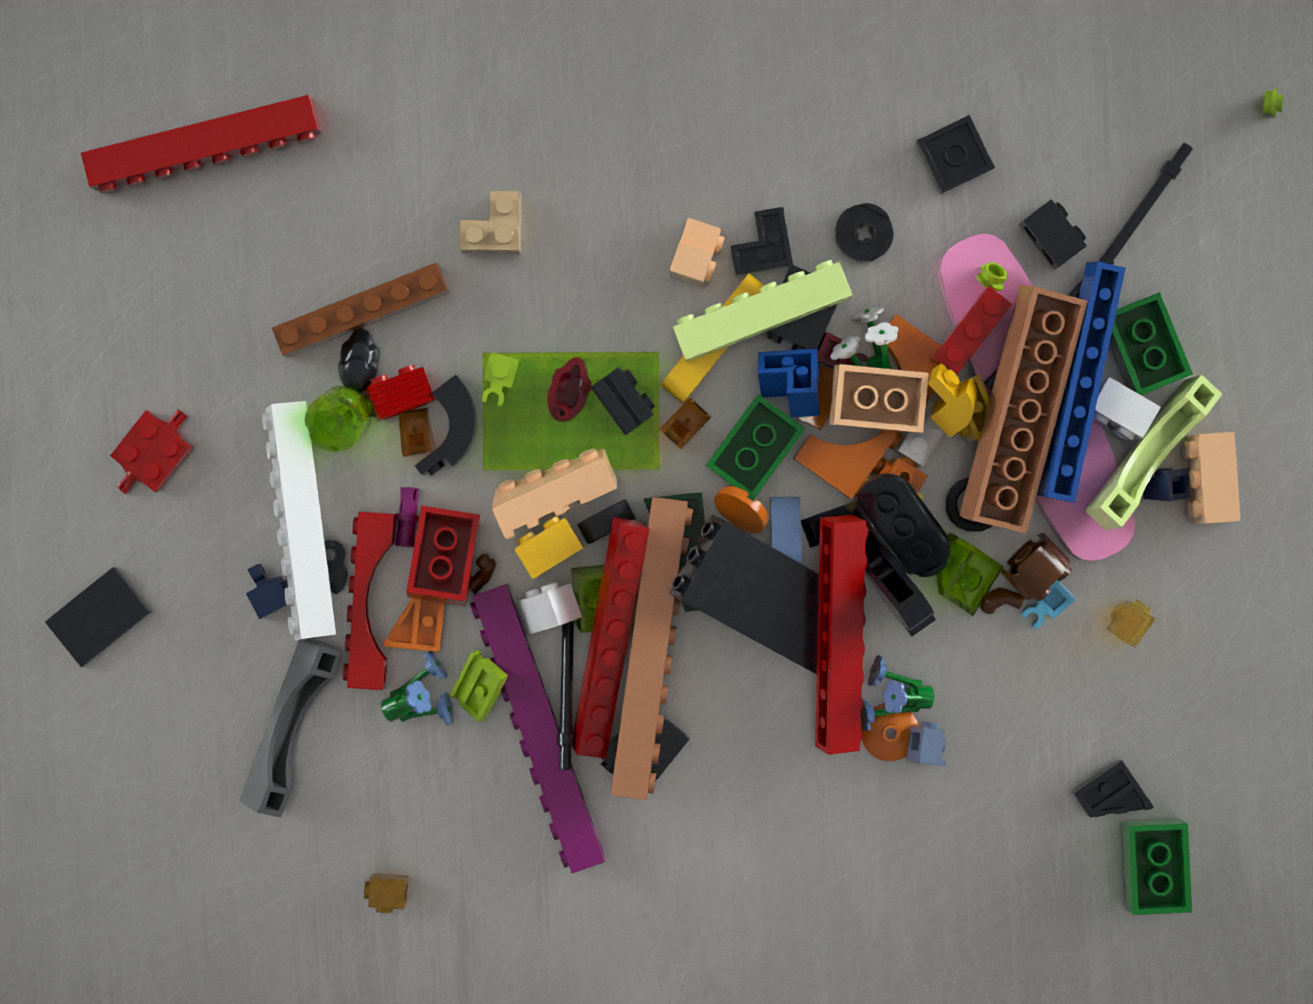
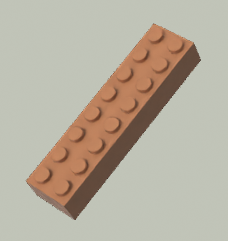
M1020 285L959 516L1027 533L1088 301L1036 286Z

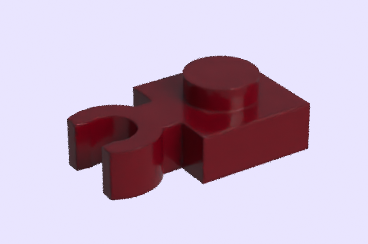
M825 332L817 348L819 362L834 369V365L839 364L854 366L849 358L831 359L830 356L834 352L833 348L840 344L843 339ZM855 353V356L863 362H866L868 359L863 353Z

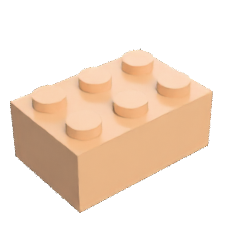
M842 364L834 365L829 425L923 433L929 373Z
M1223 432L1186 436V442L1182 443L1183 458L1187 459L1189 469L1190 500L1186 502L1188 518H1191L1192 523L1200 524L1241 521L1235 433Z

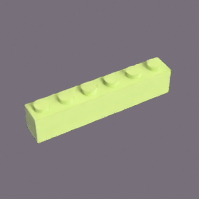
M832 260L823 262L815 266V272L805 275L804 271L797 272L787 277L789 282L779 286L776 282H772L760 287L761 293L750 296L749 293H744L732 298L733 303L722 307L721 303L704 309L706 314L697 318L690 314L678 319V325L673 326L686 363L851 299L853 294L840 262L835 264L832 263Z

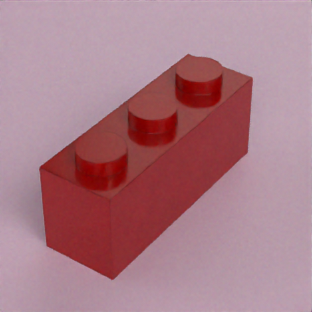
M988 286L982 291L930 359L937 365L942 363L948 370H952L958 375L1013 304Z

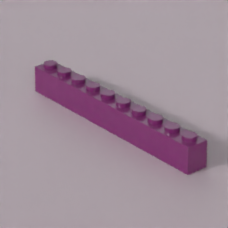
M508 583L472 596L474 602L470 603L471 610L475 619L480 618L484 629L480 630L481 638L485 647H491L494 655L490 660L508 675L501 693L504 701H510L514 712L509 714L514 729H520L524 740L519 741L524 757L530 756L533 768H530L529 771L534 785L540 784L543 795L539 796L542 808L545 813L550 812L553 823H550L549 827L554 840L559 839L563 850L559 851L562 864L564 868L569 867L573 874L604 863L606 857L572 762L570 771L559 770L560 747H557V734H560V728Z

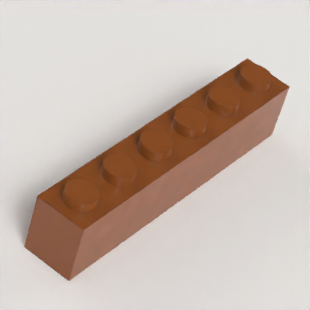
M433 263L272 327L282 355L290 357L447 295L450 291L440 266L437 263Z

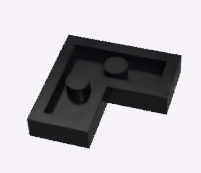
M783 207L755 211L754 216L759 241L730 246L735 276L787 267L793 264Z

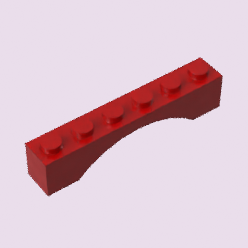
M358 512V517L353 518L352 533L357 535L356 546H352L350 556L351 564H355L354 576L350 575L349 593H353V604L348 605L347 622H351V634H346L345 652H349V663H344L343 681H348L347 688L384 690L386 688L388 659L380 649L372 632L368 598L376 568L385 553L395 544L397 519H395L396 514Z

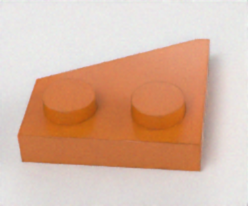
M412 598L385 639L383 646L440 652L445 603Z

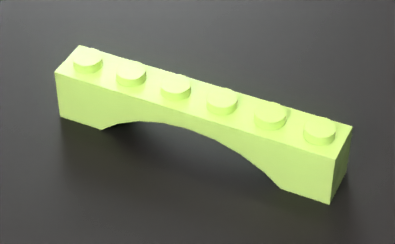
M1203 375L1185 379L1153 420L1145 436L1137 441L1085 509V512L1105 530L1122 527L1138 507L1148 482L1162 461L1180 440L1206 417L1222 396V393Z

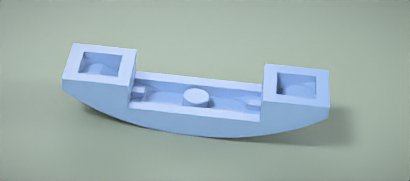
M770 497L771 547L802 564L800 497Z

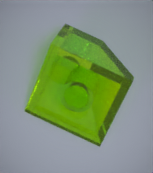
M949 532L951 553L944 569L936 574L938 592L941 596L971 616H974L982 603V597L989 592L1003 566L974 545Z

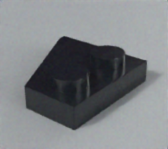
M1121 759L1072 792L1090 818L1143 809L1151 810L1154 808Z

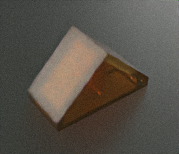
M689 398L659 431L677 448L682 450L711 416L693 399Z
M427 408L412 410L399 415L403 457L408 458L429 454L436 450Z

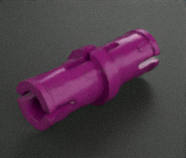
M400 487L399 513H396L395 518L398 519L395 545L414 547L416 521H419V515H417L419 488Z

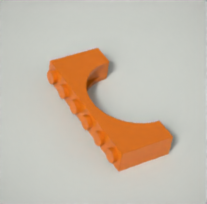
M894 315L889 323L891 326L898 327L897 339L888 343L887 347L898 370L929 373V381L932 370L938 366L930 358L939 348L940 344L899 315ZM929 384L927 387L926 402L931 398V396L935 392ZM882 430L875 437L853 445L832 444L809 435L793 460L848 499H852L855 495L858 497L859 491L871 472L876 474L883 466L886 459L882 456L888 447L893 450L903 435L899 433L900 431Z

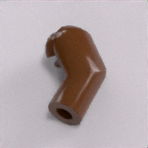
M482 554L476 560V565L480 570L470 581L469 590L473 594H476L490 581L496 568L495 559H491L488 554Z
M998 587L982 597L980 608L986 614H993L995 609L1004 604L1020 609L1024 597L1019 593Z

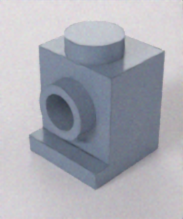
M922 721V727H910L906 761L946 766V760L941 759L946 746L945 730H939V723Z

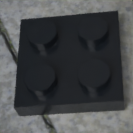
M970 115L916 141L940 194L952 190L995 168Z

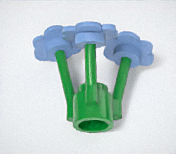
M431 651L424 654L427 660L424 662L426 668L400 688L391 691L390 697L381 702L382 712L388 721L392 722L400 719L404 722L411 718L438 714L440 719L444 718L446 725L453 724V706L450 702L449 694L447 692L443 693L440 696L441 701L437 703V708H431V702L429 701L430 693L424 689L423 684L420 682L428 674L438 675L440 679L448 677L443 664Z
M877 655L870 669L868 686H876L877 682H881L884 677L892 680L888 682L887 690L883 694V698L886 701L885 709L873 711L872 706H868L867 701L863 699L864 708L861 712L863 730L870 731V723H874L875 717L919 712L920 708L930 709L934 702L933 688L922 685V680L910 679L886 671L887 667L883 664L884 657ZM903 683L910 685V687H907L905 691Z

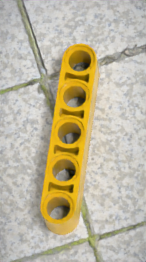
M749 273L722 307L732 304V298L738 295L749 293L750 296L761 293L760 287L764 286V284ZM728 347L687 363L683 355L660 386L681 403H684Z

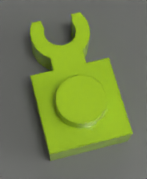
M494 352L490 353L483 381L490 382L491 385L483 392L482 402L487 403L488 396L496 393L499 396L497 406H503L505 402L503 387L512 389L520 360Z

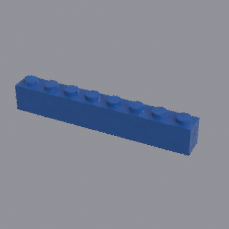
M1099 261L1088 262L1085 265L1079 299L1088 301L1037 491L1038 496L1072 503L1076 501L1125 267Z

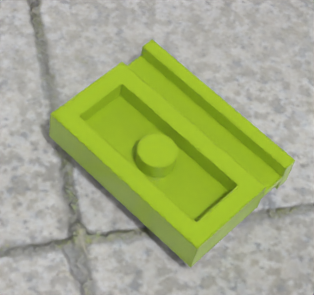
M479 649L471 652L450 697L452 699L456 698L459 701V705L477 722H482L487 719L508 675L489 658L481 656Z

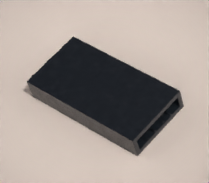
M712 514L710 519L703 525L701 536L695 547L691 548L688 552L684 567L674 578L669 594L817 675L819 574Z

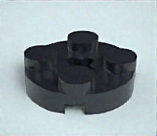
M862 203L846 209L840 215L835 226V243L841 253L850 260L860 263L873 262L883 256L890 248L894 237L892 223L888 214L879 206L871 203ZM867 225L870 227L869 233L872 234L871 239L865 238L862 241L858 239L859 234L856 232L857 227L862 229Z

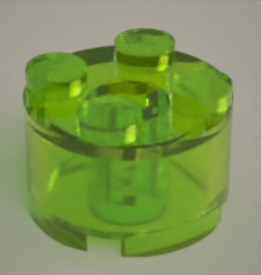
M338 385L326 390L310 404L306 411L305 426H307L310 433L309 437L315 445L329 452H339L353 447L366 434L371 425L372 405L362 394L350 387Z

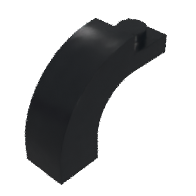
M454 375L432 392L447 412L449 431L444 442L415 465L421 475L425 476L427 473L431 476L435 475L445 467L443 463L445 459L448 460L452 467H455L467 455L473 444L477 430V411L469 390L457 375Z

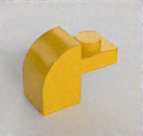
M941 363L932 370L928 381L932 389L941 397V399L935 402L930 418L951 438L969 424L977 403L978 392L971 378L961 384L956 373L948 370Z

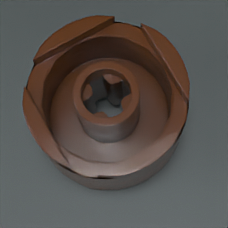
M1045 533L1038 534L1037 536L1040 540L1035 543L1031 539L1024 543L1007 561L1010 565L1008 571L1004 568L1001 571V574L1026 600L1033 598L1037 602L1043 600L1051 591L1049 587L1057 580L1062 581L1072 570L1069 566V558Z

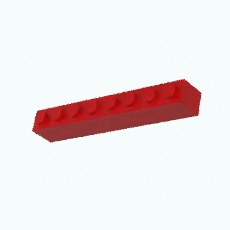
M308 94L81 152V157L89 187L96 191L99 190V193H108L117 190L116 186L127 183L128 186H135L145 183L144 178L156 176V179H163L173 176V171L184 168L185 172L201 169V164L211 161L213 164L226 163L230 161V156L241 154V157H249L258 154V149L269 147L270 150L286 147V142L298 140V143L309 142L315 139V135L321 134L314 101Z
M854 515L820 518L815 747L828 755L860 751V741L863 737L861 727V712L864 708L862 699V684L864 682L862 660L865 653L863 627L866 623L864 613V598L867 593L865 585V569L867 567L865 544L868 538V528L866 520Z
M613 517L573 734L575 735L573 749L580 756L605 759L607 756L650 529L642 521Z

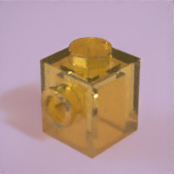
M1138 600L1135 603L1125 601L1124 604L1119 603L1112 611L1110 617L1113 619L1106 630L1127 645L1136 647L1155 618L1149 614L1151 609Z

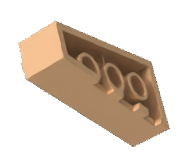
M595 448L586 450L579 455V458L571 461L562 459L554 463L552 468L541 471V469H536L527 473L525 478L514 482L513 479L500 483L498 488L495 489L491 509L505 540L515 536L513 530L523 525H527L528 529L539 525V521L549 513L559 516L567 512L575 501L582 505L617 489V478L604 448L597 451Z

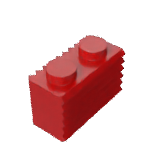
M414 365L399 369L398 376L388 379L387 374L370 380L371 385L367 386L366 392L378 422L434 402L435 397L423 367L415 369Z

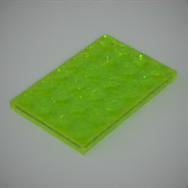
M659 352L497 353L518 359L520 362L512 389L503 387L505 395L503 406H497L499 396L496 393L488 396L487 403L483 402V470H547L552 468V465L559 460L568 459L571 461L579 458L582 452L593 448L596 451L604 448L613 470L659 469ZM483 353V378L490 353ZM574 357H580L585 361L587 374L592 382L591 386L618 367L623 372L629 369L638 382L634 385V388L640 396L646 393L655 405L651 410L654 416L625 436L590 388L586 397V404L581 412L569 421H557L552 418L547 405V393L552 383V376L556 369L563 367L566 362ZM483 381V392L490 387V382Z

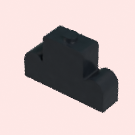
M871 531L868 532L865 544V554L867 557L865 576L874 585L889 610L910 636L913 637L936 620L933 616L934 611L920 589L885 547L879 543Z

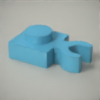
M1057 580L1049 587L1051 591L1043 600L1037 602L1036 605H1028L1022 610L1023 618L1027 617L1030 613L1038 615V618L1032 623L1034 629L1039 628L1043 624L1044 616L1047 613L1054 619L1075 601V597L1060 581Z

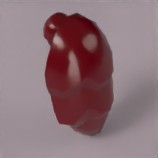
M574 357L566 362L563 367L556 369L552 376V383L547 393V405L552 418L557 421L566 422L573 419L586 404V397L592 382L588 377L585 361L580 357Z

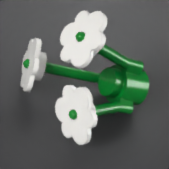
M883 307L866 309L865 311L855 313V315L851 316V320L860 319L861 323L867 322L868 333L865 334V340L872 342L875 352L874 356L866 360L867 365L865 367L892 369L887 344L897 339L898 327L891 326L887 322L874 326L873 321L878 319L877 315L884 311ZM847 336L840 344L833 348L834 352L830 356L831 359L849 358L855 366H863L855 356L860 338L858 336Z

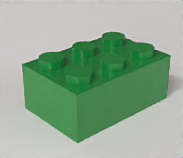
M1160 292L1117 309L1110 346L1127 388L1143 395L1193 375Z
M757 394L705 466L730 485L745 490L749 494L748 498L754 500L806 428Z
M1181 819L1122 822L1126 910L1132 915L1191 913L1192 896L1188 823Z

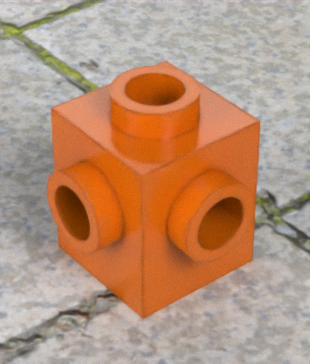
M902 456L901 459L891 458L890 462L886 460L878 474L901 475L917 493L928 475L916 469L918 465L916 462L905 456Z

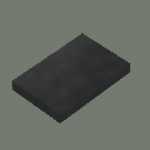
M112 567L46 620L45 623L79 666L84 667L149 615L151 611L117 568Z

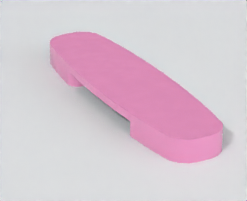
M978 234L966 238L948 249L939 261L937 275L953 327H955L986 288L976 279L977 274L981 273L979 269L981 265L994 262L1001 265L1007 272V280L1002 284L1004 286L1003 290L996 292L1013 305L969 360L974 374L980 375L990 398L992 390L984 384V381L999 366L998 363L1001 359L1020 285L1032 286L1004 241L994 235ZM1094 419L1075 503L1036 495L1035 503L1050 529L1067 553L1077 559L1089 561L1104 559L1121 551L1129 544L1135 531L1133 513L1122 527L1105 530L1085 512V509L1118 467L1102 424Z

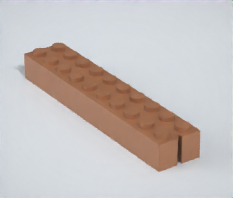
M652 497L648 523L650 529L640 580L611 788L612 796L646 800L648 793H654L656 773H651L652 763L658 764L660 744L655 743L656 734H662L665 716L659 714L660 704L666 705L669 685H663L664 674L670 675L673 656L667 655L668 645L675 644L677 627L671 626L672 616L679 615L681 601L670 595L669 592L672 589L674 578L682 570L679 567L681 556H687L689 538L683 537L685 526L691 527L693 509L688 508L687 501Z

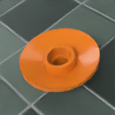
M885 703L875 706L873 711L885 709ZM911 712L875 717L874 723H870L871 730H863L862 743L866 750L877 759L883 761L900 760L907 756L910 727L918 726L917 720ZM894 728L896 730L895 737L887 738L885 735L886 730Z

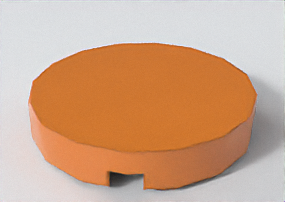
M735 486L722 487L714 499L716 508L721 515L741 530L749 533L762 532L769 521V516L761 502L756 499L752 502L747 498L749 494L743 489Z

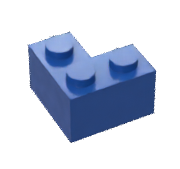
M817 348L758 352V379L761 396L763 398L787 396L790 418L820 416V367Z

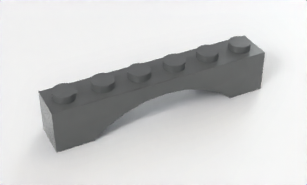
M307 639L298 641L239 799L241 803L257 813L281 817L291 792V757L298 728L313 699L333 679L343 653L324 642Z

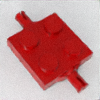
M177 409L168 422L158 419L150 411L145 410L111 453L110 457L117 461L127 473L116 486L121 492L127 494L136 481L144 483L153 492H158L191 451L193 446L184 440L177 430L186 417H188L180 409Z

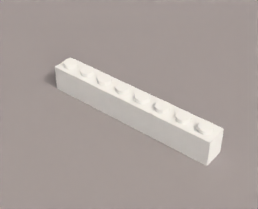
M306 401L271 404L265 409L266 413L262 415L264 430H268L269 442H266V453L268 459H272L273 471H270V484L272 488L276 489L277 500L273 502L275 517H279L281 529L277 530V540L279 546L283 547L284 558L281 559V571L283 576H287L288 588H285V601L287 605L291 606L292 617L288 619L289 632L291 635H294L295 641L331 637L336 635L307 404Z

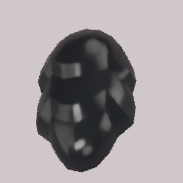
M363 328L355 330L349 339L342 344L340 361L338 363V373L343 386L350 393L356 395L371 385V379L376 378L380 349L374 344L369 331Z

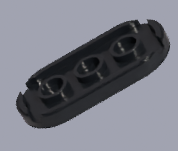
M878 474L865 481L859 491L857 510L860 517L866 520V525L879 543L885 547L905 573L909 575L915 574L919 575V577H930L942 571L951 553L949 537L910 483L894 474Z

